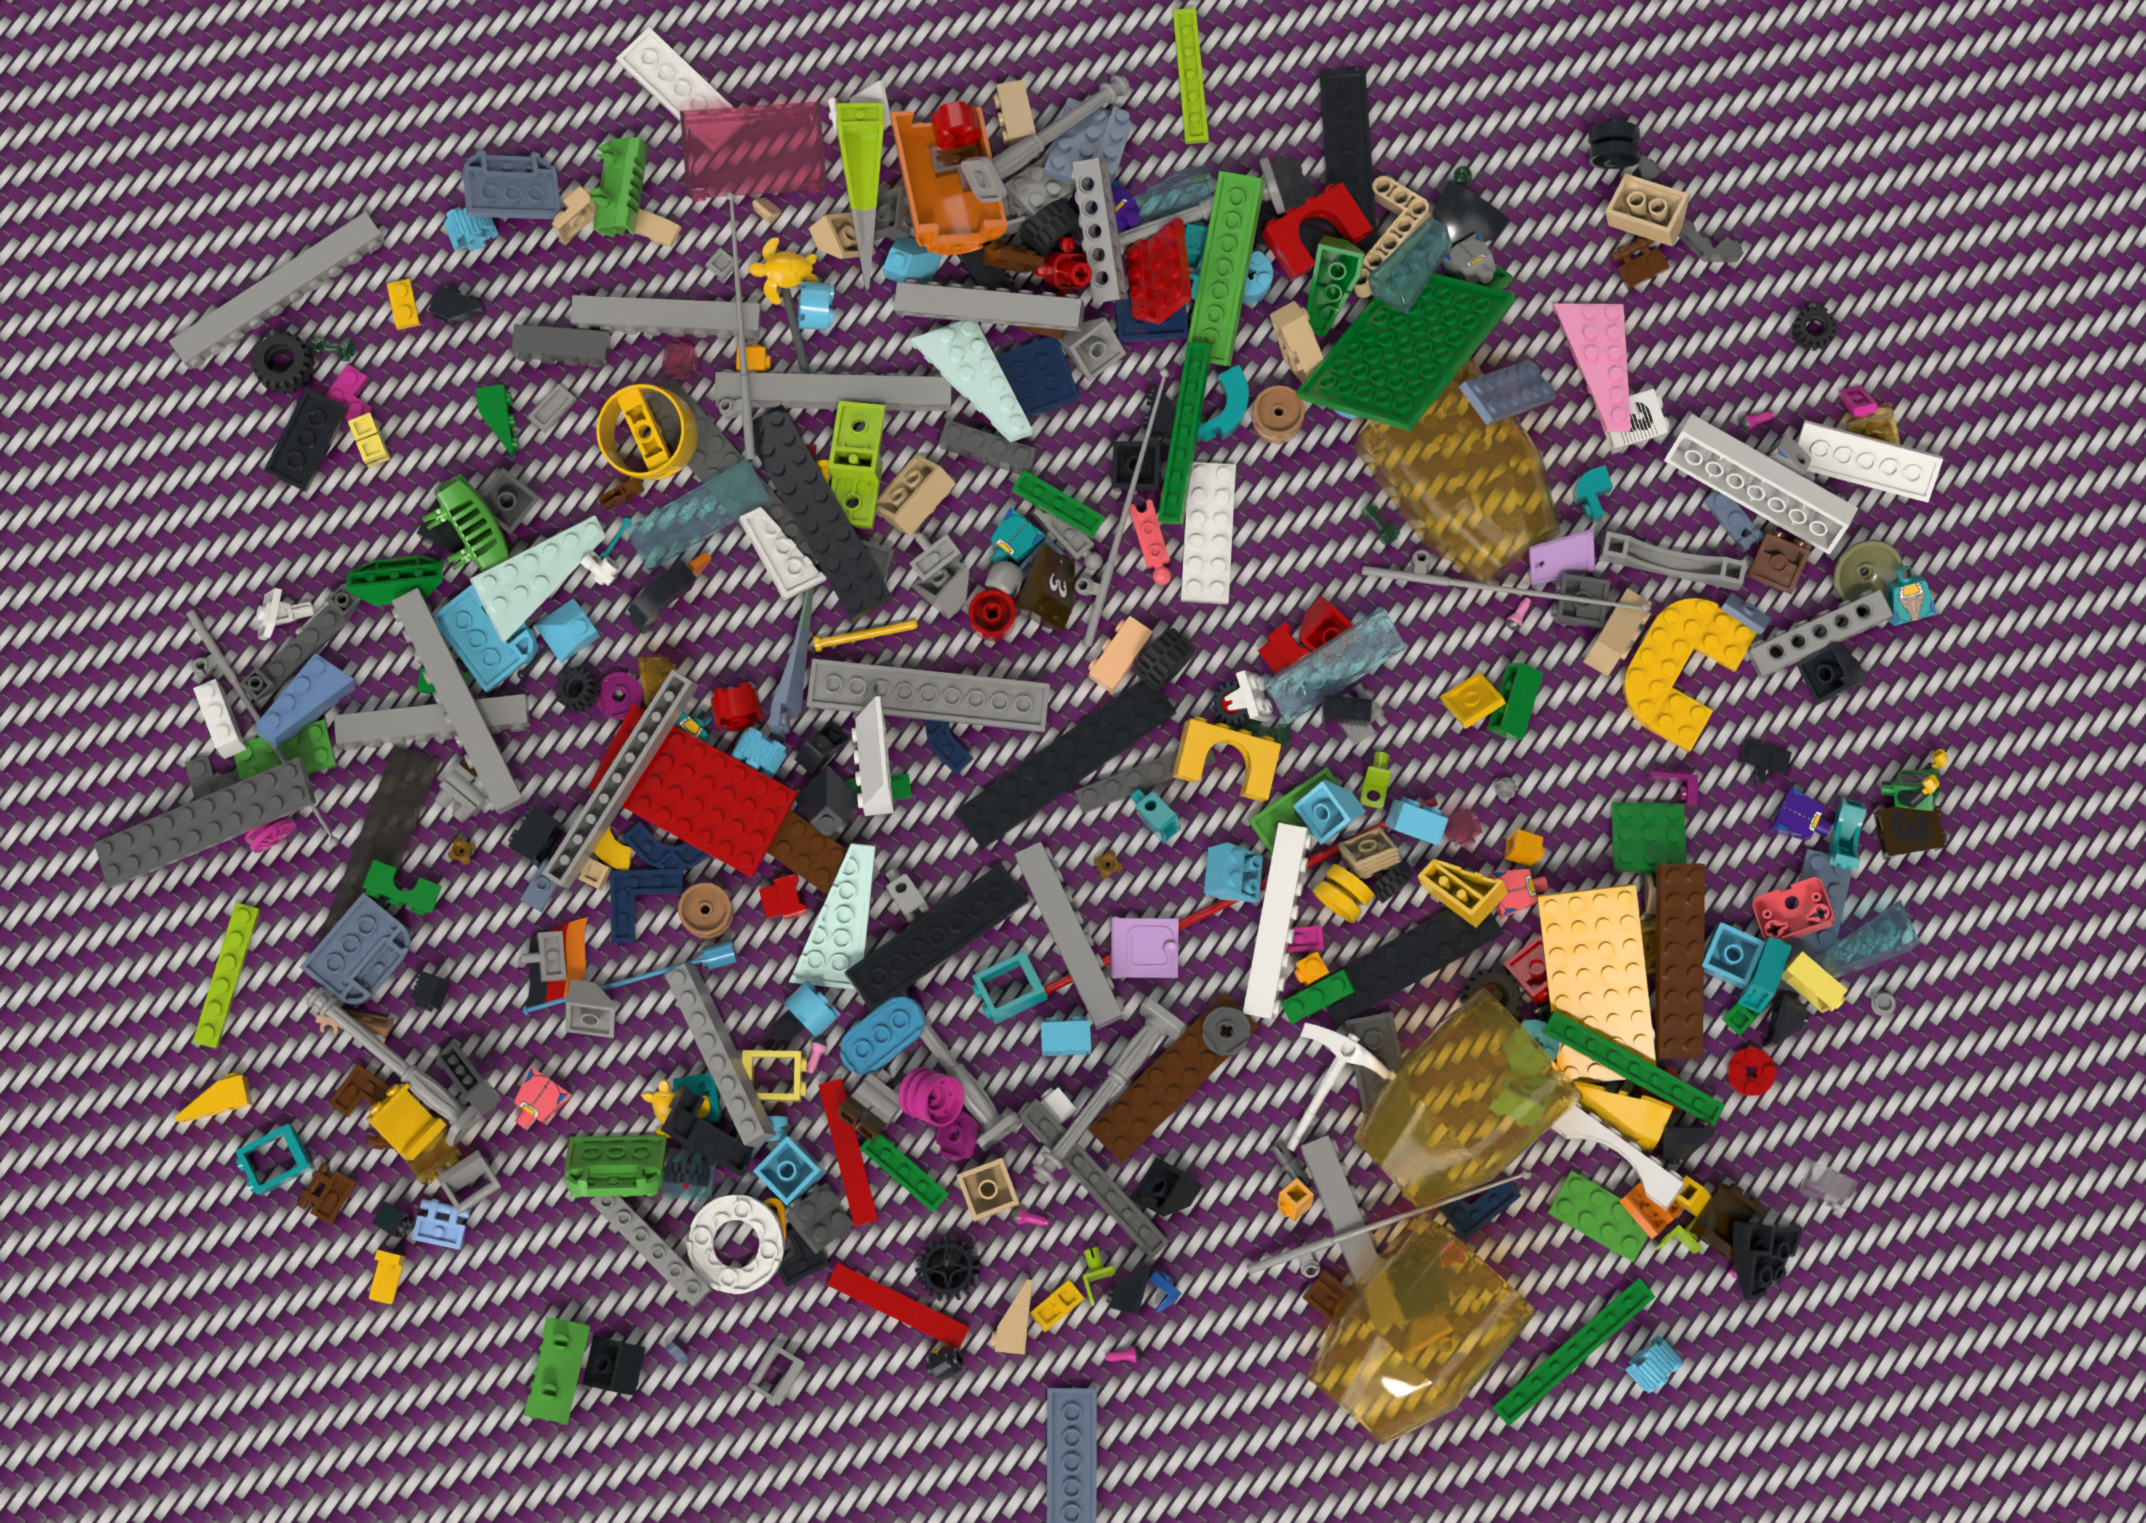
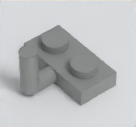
M917 533L915 539L924 552L909 564L922 581L926 582L962 554V552L948 534L931 545L926 535Z
M562 931L538 933V953L522 954L517 961L518 966L524 968L528 963L539 962L541 982L566 980Z

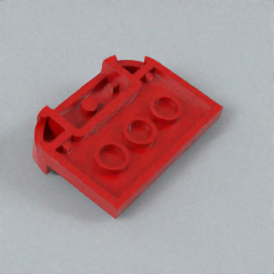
M1175 217L1149 240L1146 241L1139 238L1134 246H1129L1126 251L1132 316L1148 323H1162L1192 299L1184 224L1182 219Z

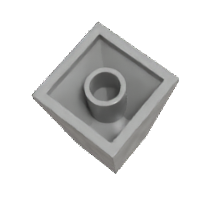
M1106 318L1083 322L1082 332L1066 331L1062 340L1058 339L1068 357L1089 382L1126 355Z
M954 559L926 582H923L919 577L912 585V588L939 612L951 618L966 602L969 568Z
M571 979L566 1000V1032L614 1038V1002L595 982Z

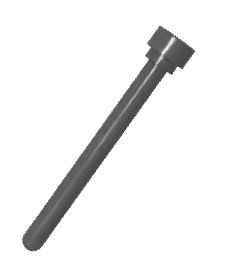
M782 288V298L800 371L811 374L801 332L798 329L799 324L791 291L789 288Z

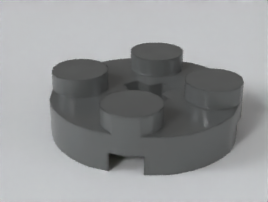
M1219 1007L1210 1012L1202 1026L1203 1041L1212 1052L1220 1056L1237 1054L1248 1043L1250 1023L1240 1010L1231 1007ZM1222 1025L1232 1027L1231 1037L1228 1038L1226 1035L1222 1037L1220 1035Z

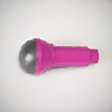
M1766 411L1754 416L1745 414L1740 418L1739 425L1743 430L1749 431L1756 424L1774 418V412Z
M1022 1207L1016 1208L1012 1212V1220L1017 1224L1027 1222L1048 1226V1218L1028 1213Z

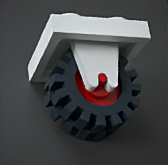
M1246 670L1236 673L1238 682H1225L1226 685L1222 684L1219 686V691L1215 690L1214 694H1216V697L1212 698L1211 701L1214 702L1212 710L1216 711L1214 715L1220 718V721L1238 726L1246 724L1247 720L1251 719L1261 722L1272 719L1271 712H1273V708L1263 691L1266 689L1265 682L1258 674Z

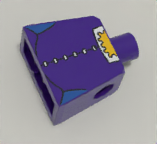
M1114 179L1111 188L1118 233H1120L1127 225L1134 227L1139 223L1140 208L1132 195ZM1095 201L1091 206L1094 213L1098 210V205Z
M1791 786L1786 791L1769 831L1808 841L1812 838L1814 832L1827 837L1832 824L1820 819L1824 811L1822 805Z

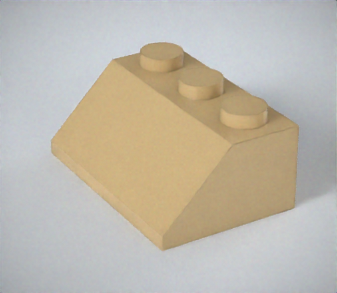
M1625 173L1605 211L1608 225L1673 247L1683 227L1690 195Z
M915 454L879 495L876 512L897 530L911 536L919 529L921 523L928 515L934 512L936 506L950 493L956 483L941 466Z

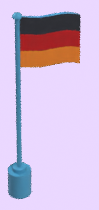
M589 917L532 933L529 953H538V933L562 931L567 979L563 981L541 982L539 962L529 963L530 986L527 1006H524L522 1010L525 1015H529V1012L566 1002L571 979L585 980V932ZM731 939L704 946L703 952L699 953L700 958L684 963L694 965L702 962L703 967L708 966V969L712 970L736 963L738 960ZM683 963L604 985L600 988L605 991L667 973Z

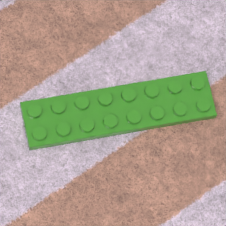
M1219 171L1188 342L1210 343L1213 346L1210 363L1231 366L1266 180L1263 178Z

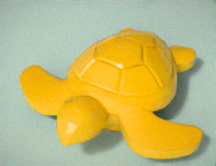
M771 238L763 247L762 254L766 263H754L748 268L749 273L753 276H767L768 279L764 284V294L775 305L781 304L777 286L793 288L798 286L801 281L818 282L816 275L812 274V265L815 264L817 255L809 254L804 258L790 251L776 253L779 238Z
M662 1079L658 1086L659 1091H647L642 1095L645 1101L652 1103L654 1113L662 1124H664L671 1111V1108L668 1106L676 1094L670 1092V1083L666 1079ZM705 1095L702 1096L705 1100L696 1117L701 1119L708 1115L710 1109V1100ZM661 1127L656 1129L658 1135H667L660 1131Z

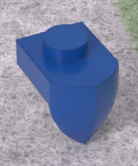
M1162 1271L1160 1274L1154 1272L1149 1279L1152 1284L1168 1295L1156 1310L1157 1312L1171 1306L1182 1294L1171 1284L1173 1279Z

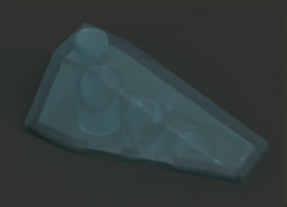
M1202 165L1183 169L1134 196L1133 198L1140 208V220L1137 225L1197 206L1199 201H1204L1214 196V186L1207 166Z

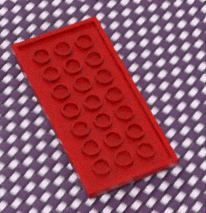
M632 704L588 785V789L596 790L646 710ZM673 726L622 807L753 878L799 793Z

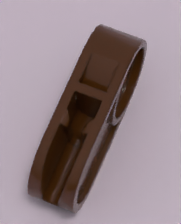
M635 478L602 494L598 501L602 509L607 511L637 497L645 489L640 479Z

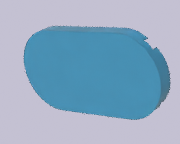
M894 997L850 1029L842 1039L840 1057L843 1064L850 1071L859 1074L874 1073L915 1042L923 1033L926 1019L920 1004L909 997Z

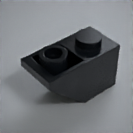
M440 285L428 311L433 318L454 326L484 315L486 308L480 298L474 295L467 297L460 294L461 291L455 287L448 286L446 288Z
M1154 385L1153 392L1148 391L1146 405L1151 406L1150 414H1145L1143 428L1148 427L1159 385ZM1163 390L1150 436L1171 439L1177 408Z
M831 722L805 742L794 760L813 775L826 765L848 741L849 737Z
M384 1201L372 1223L390 1235L402 1238L404 1234L408 1235L414 1225V1222H412L414 1216Z

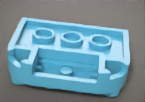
M473 585L469 586L433 615L441 633L487 693L522 665L529 664L538 652L535 634L526 622L504 643L501 642Z

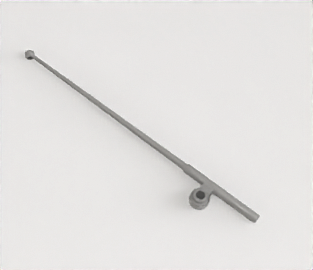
M728 192L725 197L730 200L741 370V399H723L719 404V411L729 419H733L739 413H742L746 459H754L755 448L750 381L747 370L733 204L735 195Z
M1166 368L1160 370L1162 380L1101 582L1098 584L1091 578L1083 576L1077 579L1075 583V589L1079 594L1083 596L1096 595L1083 641L1085 646L1092 647L1164 382L1166 377L1169 376ZM1087 583V588L1083 590L1084 584Z
M1424 549L1418 550L1413 554L1414 572L1364 565L1362 569V575L1632 608L1642 610L1644 613L1651 609L1649 603L1637 606L1426 574V570L1431 564V555Z
M190 610L186 615L211 653L208 657L198 658L193 662V672L200 678H207L212 674L213 669L219 666L257 723L261 717L238 682L237 676L196 611ZM271 745L281 762H287L280 748H275ZM311 805L310 807L330 836V846L336 847L338 838L333 836L315 805Z
M1524 1169L1521 1174L1247 1265L1248 1272L1253 1274L1300 1258L1302 1274L1309 1278L1315 1277L1320 1271L1319 1261L1312 1255L1316 1251L1520 1177L1530 1179L1532 1173L1528 1169Z

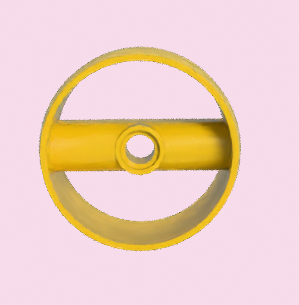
M637 384L619 390L605 403L597 422V440L606 460L619 472L633 478L654 481L673 476L688 464L696 450L698 425L691 408L678 394L653 384ZM659 392L664 394L672 401L679 413L681 439L672 457L662 437V428L656 423L644 397L646 393ZM621 411H623L649 472H634L622 461L617 452L614 432ZM650 426L651 435L645 438L644 430Z

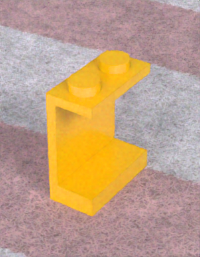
M407 1083L393 1085L386 1092L387 1097L382 1102L378 1101L369 1109L371 1114L366 1120L405 1160H413L438 1135L446 1124L441 1118H434L408 1092L410 1086Z

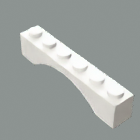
M1563 1097L1546 1119L1547 1126L1566 1139L1591 1140L1606 1145L1618 1152L1637 1172L1643 1184L1646 1197L1667 1211L1684 1188V1183L1681 1182L1683 1178L1673 1170L1667 1172L1661 1167L1662 1163L1655 1157L1650 1155L1648 1158L1642 1154V1149L1634 1142L1630 1141L1627 1143L1621 1139L1622 1134L1613 1127L1607 1129L1601 1124L1602 1120L1591 1112L1589 1115L1581 1110L1582 1106L1572 1098L1568 1101Z

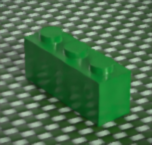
M1507 663L1499 693L1504 698L1506 704L1492 712L1487 727L1488 731L1507 740H1523L1531 712L1534 709V702L1541 686L1542 672L1524 663Z

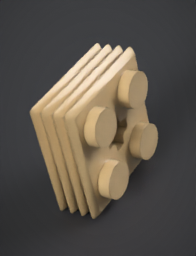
M1380 827L1338 844L1341 851L1340 854L1342 855L1341 858L1359 879H1367L1373 873L1380 870H1390L1395 864L1401 862L1398 847Z

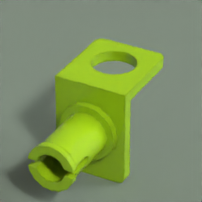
M1376 752L1374 754L1373 766H1369L1367 769L1360 799L1361 805L1383 809L1386 791L1392 771L1387 770L1389 755L1385 752ZM1371 790L1377 791L1380 799L1378 801H1371L1367 798V793Z
M1695 1216L1685 1229L1680 1225L1672 1228L1656 1245L1655 1249H1661L1675 1236L1693 1254L1699 1252L1703 1247L1696 1241L1697 1237L1689 1232L1697 1217Z
M1098 1247L1092 1248L1095 1258H1092L1090 1249L1084 1251L1090 1272L1082 1276L1091 1306L1095 1304L1089 1282L1116 1274L1114 1266L1107 1268L1103 1266Z

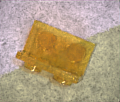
M444 1130L413 1160H405L417 1177L418 1182L423 1185L426 1182L428 1185L437 1180L440 1171L446 1167L450 1169L460 1161L458 1157L462 1155L461 1151L456 1145L452 1148L446 1143L447 1133Z

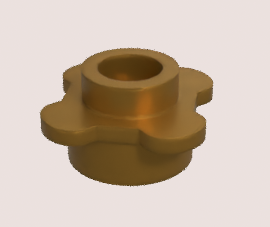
M457 837L453 840L454 844L451 847V851L448 852V857L451 860L457 859L463 865H467L471 862L470 856L476 850V845L473 842L467 843L462 838Z
M1107 851L1105 855L1096 857L1094 860V865L1100 869V876L1104 879L1109 878L1110 874L1122 870V864L1117 861L1114 851Z

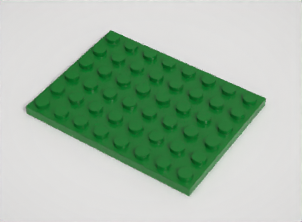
M1400 265L1295 393L1299 400L1411 431L1516 301L1514 293Z

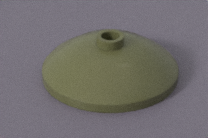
M1865 540L1852 545L1841 555L1835 566L1833 578L1838 595L1843 601L1851 599L1854 602L1860 599V594L1872 589L1873 592L1881 590L1886 600V584L1890 581L1898 580L1896 569L1903 566L1902 559L1893 547L1882 541ZM1863 567H1866V571L1864 573H1860V570Z

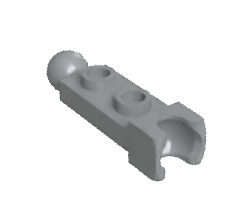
M1040 509L1034 510L1033 515L1035 519L1050 532L1076 561L1083 556L1085 558L1084 564L1089 570H1097L1102 566L1103 559L1101 555L1090 551L1094 547V543L1085 534L1049 513H1043Z

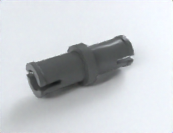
M1283 1140L1276 1143L1277 1146L1274 1145L1270 1148L1281 1163V1169L1283 1172L1286 1171L1292 1181L1296 1178L1299 1179V1177L1304 1184L1310 1181V1178L1307 1177L1298 1164L1299 1159L1293 1157Z

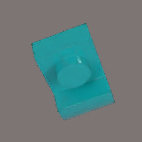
M1605 465L1586 472L1578 481L1573 493L1574 504L1584 502L1582 505L1583 512L1586 518L1590 517L1591 523L1600 521L1604 516L1597 497L1610 493L1613 488Z

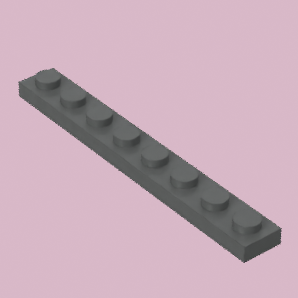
M1034 1099L1018 1115L1021 1121L1050 1152L1066 1133L1061 1124L1037 1099ZM1076 1142L1062 1160L1063 1166L1150 1259H1153L1169 1241Z

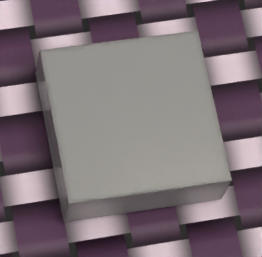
M720 247L705 266L724 281L734 270V260L732 256Z

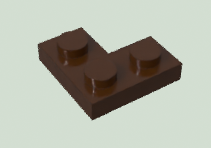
M976 144L930 153L936 178L959 173L963 193L972 191L961 169V162L970 157H979Z
M357 1063L328 1104L350 1118L363 1099L370 1104H375L378 1101L382 1102L387 1097L386 1092L391 1087Z

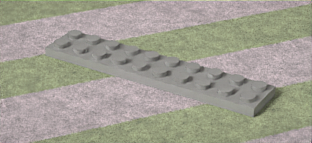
M812 659L807 707L861 713L874 697L880 696L883 714L886 716L1045 732L1050 684Z

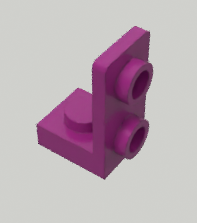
M1655 768L1647 774V780L1684 783L1680 788V799L1684 800V806L1693 807L1697 804L1698 775L1692 774V771L1678 770L1677 773H1668V769Z

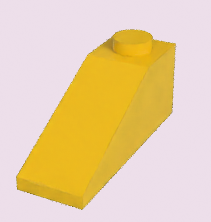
M239 1072L224 1075L225 1079L217 1081L176 1115V1122L185 1123L252 1106L253 1102L247 1077L239 1075Z

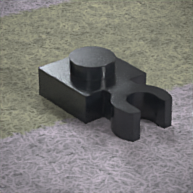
M787 1010L771 1026L776 1032L764 1036L762 1042L765 1044L770 1039L775 1040V1046L771 1051H778L783 1039L789 1044L806 1027L790 1010Z

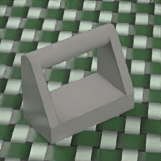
M478 1150L437 1177L440 1185L459 1214L502 1187L488 1161ZM486 1172L492 1182L462 1202H459L455 1192Z
M772 1343L747 1386L781 1406L806 1362ZM779 1352L792 1360L793 1364L776 1393L772 1395L758 1385Z

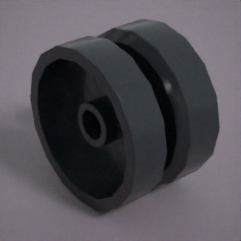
M1608 121L1590 127L1588 130V143L1592 147L1588 151L1589 164L1601 169H1624L1638 164L1640 161V148L1636 145L1640 141V128L1638 125L1625 121Z

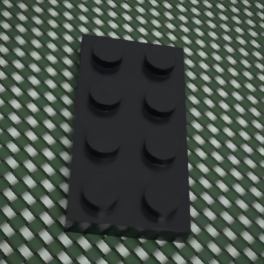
M306 387L263 471L307 493L349 408Z

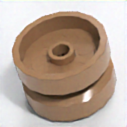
M1276 385L1266 388L1258 395L1254 402L1252 424L1254 431L1261 439L1269 443L1282 444L1289 442L1298 435L1304 420L1305 406L1303 400L1298 399L1295 390L1287 386Z
M699 883L691 886L683 893L678 905V914L681 923L692 935L700 939H714L723 935L730 928L734 917V908L730 898L720 887L712 883ZM705 907L710 909L708 914L701 913L705 911Z

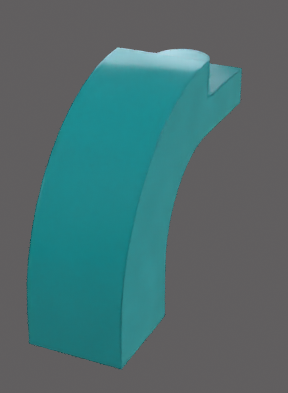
M1187 223L1185 241L1192 299H1195L1209 227Z
M1239 365L1218 375L1217 382L1226 398V407L1219 416L1199 426L1197 443L1202 440L1204 442L1212 440L1217 436L1216 433H1219L1221 439L1224 440L1233 434L1242 423L1247 410L1249 389L1245 375Z
M1841 797L1829 844L1828 861L1830 865L1853 870V867L1858 868L1861 860L1858 854V841L1867 811L1864 803Z

